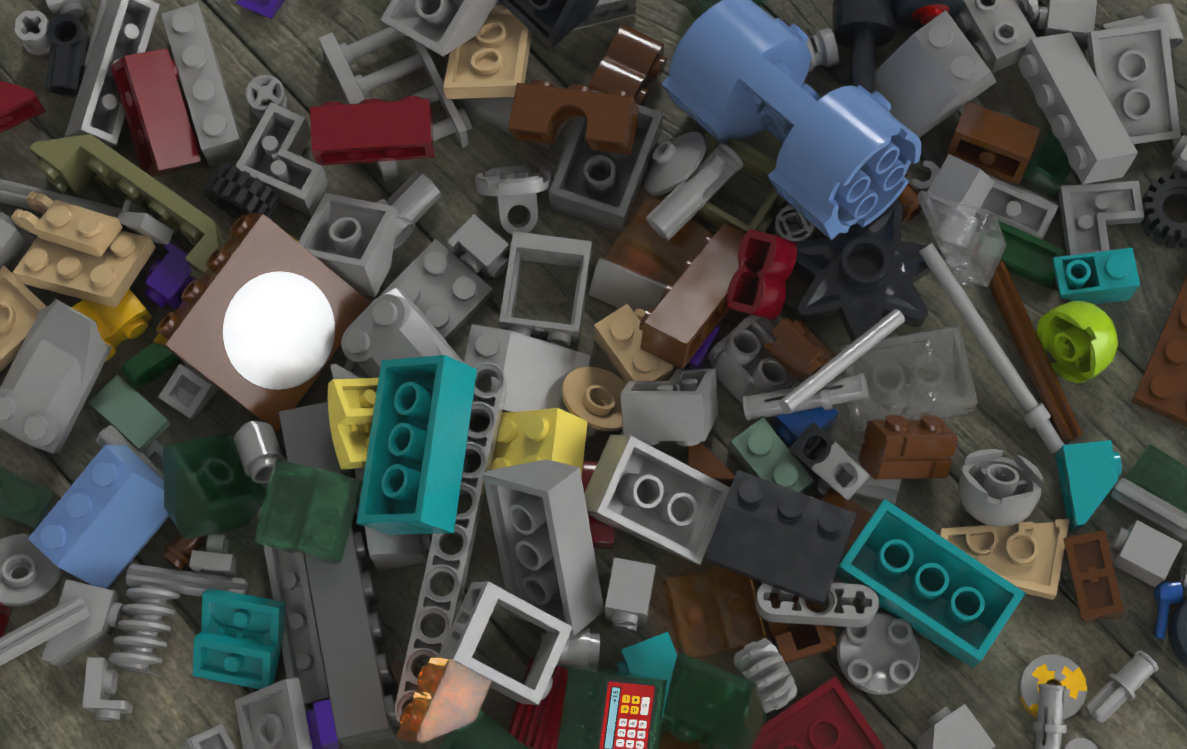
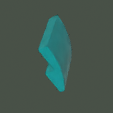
M209 588L203 592L201 632L194 637L193 676L255 689H263L274 684L282 645L286 602Z

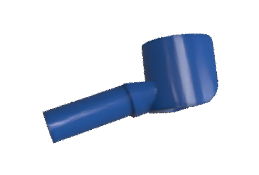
M1178 581L1160 583L1154 589V597L1158 605L1154 638L1165 639L1169 604H1181L1183 601V588L1181 582Z

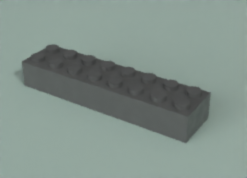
M328 402L280 411L279 416L337 739L347 748L397 738L395 727L400 726L401 723L395 715L396 701H394L393 695L388 694L387 689L388 685L394 684L393 674L389 667L390 661L386 659L385 653L381 654L379 646L386 644L385 631L382 620H379L378 613H373L372 605L379 604L375 581L371 578L370 572L365 571L364 566L371 564V557L367 540H364L362 531L358 532L357 526L360 525L357 524L360 502L357 501L355 491H350V487L357 486L354 469L341 470L332 440Z

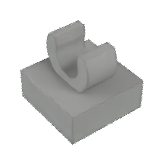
M209 533L206 552L192 550L189 567L198 573L237 578L239 562L233 555L228 554L229 540L226 539V535Z

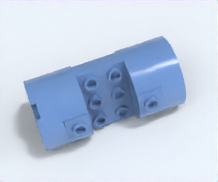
M722 0L704 12L691 25L679 42L671 61L669 76L661 83L669 98L719 143L726 144L731 138H748L764 129L782 143V147L778 154L776 168L768 175V178L776 193L830 240H833L839 233H847L851 225L858 223L863 228L870 224L892 205L909 183L904 176L911 162L914 164L920 160L921 141L919 137L890 114L891 104L877 91L871 94L861 85L858 87L844 86L820 98L809 85L804 83L809 70L810 60L812 59L806 44L809 41L807 35L793 23L787 26L778 17L774 19L752 0Z

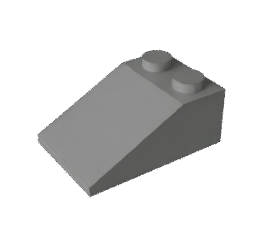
M946 10L915 32L875 71V91L883 95L891 104L890 114L919 138L966 105L967 101L970 102L997 82L991 70Z
M471 324L464 363L474 367L481 362H492L502 369L507 383V395L503 413L559 408L571 413L562 398V383L572 370L580 367H590L591 355L514 331ZM492 376L483 377L479 380L477 389L484 393L492 392L497 388L499 381ZM478 415V416H477V417L487 418V417H485V416H483V415Z
M610 435L584 495L589 516L670 553L700 564L715 531L730 487L631 435Z

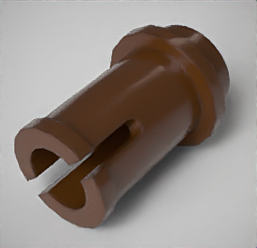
M192 517L171 545L166 544L164 546L166 551L162 557L178 570H183L185 566L189 567L192 550L198 551L208 539L209 533L213 534V532L201 521Z

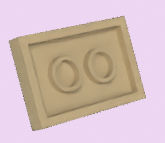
M495 5L479 33L449 52L443 86L446 99L514 97L517 83H525L532 32L504 5Z
M121 230L103 255L97 257L40 239L37 236L12 273L18 283L117 308L156 247L151 237Z

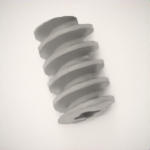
M140 585V587L130 588L126 591L125 595L127 598L135 603L123 605L121 611L131 620L119 621L117 628L127 636L115 637L113 639V645L122 650V652L111 653L108 660L124 670L159 676L149 669V665L163 663V659L153 653L154 648L167 647L168 643L157 635L158 632L171 631L172 627L162 621V616L175 615L176 610L166 605V601L179 599L180 594L159 587Z

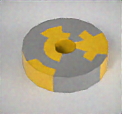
M1058 654L1042 655L1032 660L1021 672L1018 681L1019 699L1025 710L1037 719L1038 684H1046L1048 681H1052L1057 685L1066 686L1063 720L1075 715L1083 706L1087 695L1086 678L1080 667L1069 658Z

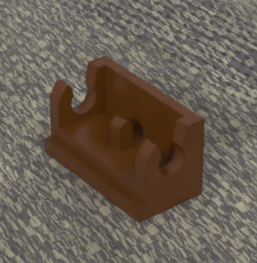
M1105 530L1063 538L1081 619L1085 620V623H1093L1096 619L1108 617L1110 620L1122 618L1124 610Z

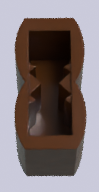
M622 25L605 57L596 69L588 88L605 94L609 89L625 91L630 94V97L634 98L636 104L644 106L650 90L646 89V86L652 77L656 79L660 77L667 63V58L663 56L664 44L626 25Z

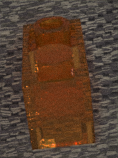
M431 658L429 663L419 673L417 679L418 688L411 703L404 708L400 716V729L396 737L402 741L424 743L474 722L492 681L452 659Z

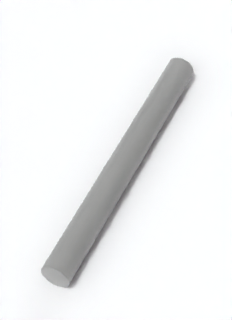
M897 309L891 311L779 401L781 409L787 414L792 413L904 323V315Z

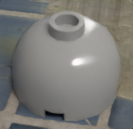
M998 449L979 450L966 457L959 474L958 495L966 512L979 522L992 527L1013 526L1024 521L1035 509L1041 496L1043 476L1038 468L1026 458L1017 455L1014 461L1002 457L1004 451Z

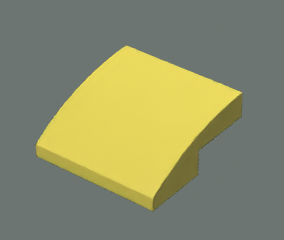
M379 378L333 379L328 383L330 429L341 470L365 468Z

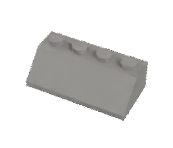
M545 459L486 471L482 475L505 590L572 626L573 628L569 635L575 636L605 611L580 467ZM509 611L510 616L527 621L526 619Z

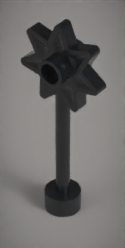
M833 0L832 32L838 44L851 48V86L858 87L861 85L872 94L875 91V47L885 45L894 38V0ZM895 200L885 212L862 228L858 223L851 225L847 233H839L833 240H830L823 234V238L795 242L797 256L793 269L812 282L798 305L796 313L798 321L809 323L840 315L851 343L878 323L881 317L884 318L894 309L899 310L904 315L905 322L903 324L913 327H921L924 324L928 315V309L913 283L931 272L919 253L927 245L901 240L903 206L899 201ZM935 247V248L937 249V251L939 252V254L941 255V257H942V253H941L940 249H938L937 247Z

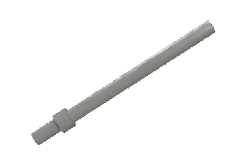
M933 243L919 251L920 255L1024 411L1021 416L1030 429L1035 428L1051 454L1057 452L1065 444L1048 420L1051 415L1042 402L1037 403Z

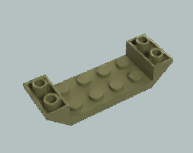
M92 134L34 142L29 148L38 160L35 164L36 168L47 176L45 181L59 193L64 194L66 191H69L77 198H80L96 179L111 192L118 188L127 195L125 200H130L156 215V220L174 230L172 235L178 231L187 237L186 243L192 250L185 260L192 271L189 276L193 280H199L208 269L205 264L209 256L218 247L223 248L226 244L214 220Z

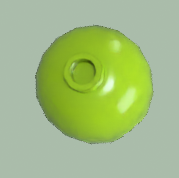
M1086 301L1066 302L1052 308L1038 320L1036 333L1044 350H1049L1058 362L1051 364L1053 370L1065 380L1076 384L1083 383L1088 379L1098 376L1113 362L1118 348L1117 332L1111 318L1095 304Z

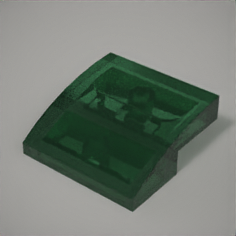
M279 460L275 461L253 542L293 554L299 552L337 564L342 562L363 481L313 467Z

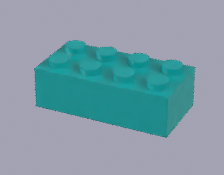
M447 355L381 360L357 524L389 535L454 533L477 374L476 368Z

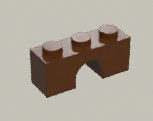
M531 80L530 84L517 83L508 129L516 140L555 145L556 134L560 125L569 118L581 117L587 120L585 139L592 150L631 155L640 109L634 98L630 97V94L625 91L609 89L605 94L591 92L590 88L582 85L572 84L568 86V89L553 87V84L547 81Z

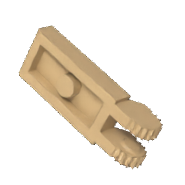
M36 191L30 192L25 201L35 212L43 214L41 219L31 212L23 211L22 209L16 210L11 216L12 221L17 227L38 235L40 239L97 257L103 255L123 228L118 218L55 199L53 201L45 194L37 193Z

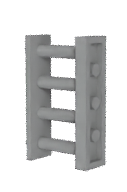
M388 27L349 45H346L345 42L339 45L333 32L318 38L323 55L347 104H359L362 100H365V97L370 96L369 91L423 68L431 87L410 96L429 99L430 104L439 100L447 119L433 125L434 141L455 132L462 148L469 145L467 131L472 129L469 118L463 108L457 110L452 99H446L443 90L444 83L425 46L408 37L415 55L365 77H362L361 74L354 77L349 67L354 64V59L408 36L392 27ZM401 160L375 162L384 182L399 176L396 162Z

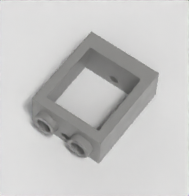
M513 231L499 319L500 329L514 331L533 338L547 339L546 342L559 346H569L570 342L579 343L592 259V241ZM522 261L579 268L571 325L513 318Z
M489 581L472 582L437 660L521 704L539 705L540 701L548 695L552 687L553 678L551 676L557 662L565 656L569 648L570 641L568 637L573 627ZM496 604L547 631L524 684L472 658Z

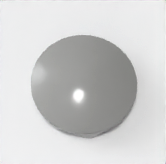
M876 613L873 621L867 626L846 627L843 630L838 641L837 659L842 673L856 688L870 694L886 695L901 690L913 679L919 667L920 649L912 627L907 621L888 614Z

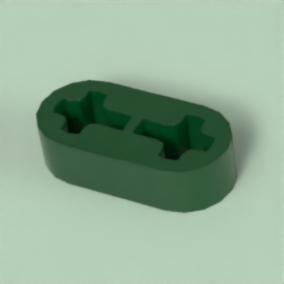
M153 343L127 360L122 366L121 371L133 388H139L152 382L183 361L165 347L157 346Z

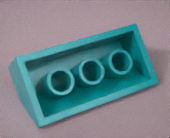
M886 499L882 501L835 573V576L846 584H861L870 587L878 596L880 607L896 618L907 621L918 633L972 669L982 661L1025 595L1024 591Z

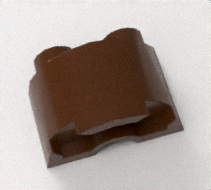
M782 318L771 332L777 338L775 342H767L763 346L800 383L809 378L835 355L801 321L794 320L792 322L786 318Z
M771 593L768 601H771L772 608L775 609L779 608L781 602H783L779 600L777 593ZM793 596L792 602L794 604L792 610L797 611L799 596ZM805 599L807 608L812 612L817 613L816 610L823 608L822 605ZM764 619L770 640L783 657L785 664L830 651L833 646L837 645L832 626L779 623Z

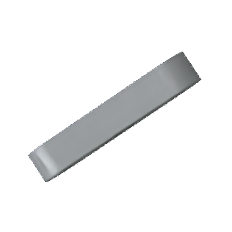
M764 583L759 587L755 600L757 613L763 619L770 622L844 627L867 626L873 621L879 607L878 596L870 587L846 583L831 584L826 597L828 609L821 613L809 610L805 604V599L801 597L797 601V611L792 610L794 604L792 602L793 594ZM771 593H777L779 600L783 601L779 608H772L771 601H768ZM836 596L841 597L839 605L842 606L839 613H834L837 604ZM854 598L861 599L862 605L868 606L865 607L863 614L856 613L855 606H852Z

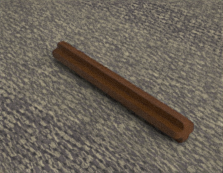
M999 260L986 265L983 269L985 279L1038 395L1051 415L1049 419L1064 444L1079 439L1082 435L1081 428L1004 262Z

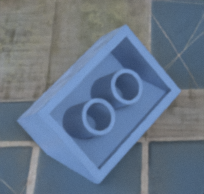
M104 445L28 539L57 567L90 585L109 589L183 499L127 445Z

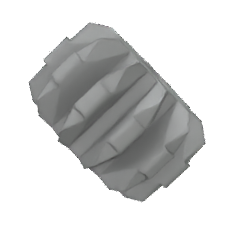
M766 638L757 642L753 641L735 654L734 665L737 673L759 710L764 713L774 709L778 710L795 698L797 687L783 657L771 641Z

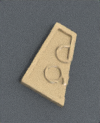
M4 265L0 269V372L15 359L41 309L47 307L24 284L18 283L13 273Z
M1070 518L1056 519L1054 522L1046 523L1020 522L1017 525L1004 527L979 525L942 528L939 535L1026 594L1051 600L1057 596L1065 549L1063 538L1067 537Z

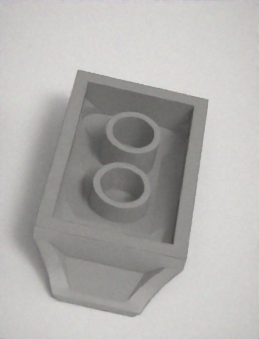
M394 288L376 298L346 329L341 341L345 356L351 361L357 362L370 378H379L381 360L447 355L464 363L406 292L399 288Z
M57 299L49 306L40 310L0 387V429L30 446L52 454L61 452L112 349V346L102 340L96 321Z

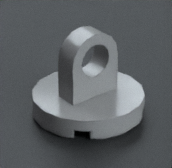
M526 165L492 168L485 172V177H483L482 173H478L475 176L476 193L495 196L498 222L508 233L512 235L513 231L528 233L535 227L538 220L536 193L551 188L553 172L549 167L541 165L539 172H531V167ZM516 205L525 206L527 209L526 219L517 225L509 223L507 218L509 210Z

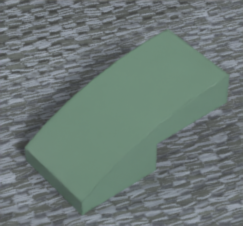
M116 375L88 402L142 453L171 425L157 409L119 375Z

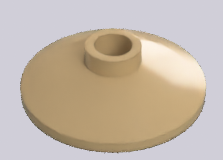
M580 367L572 370L564 379L561 387L562 398L568 410L573 415L586 420L588 426L602 431H619L623 429L621 392L627 383L619 376L602 368Z

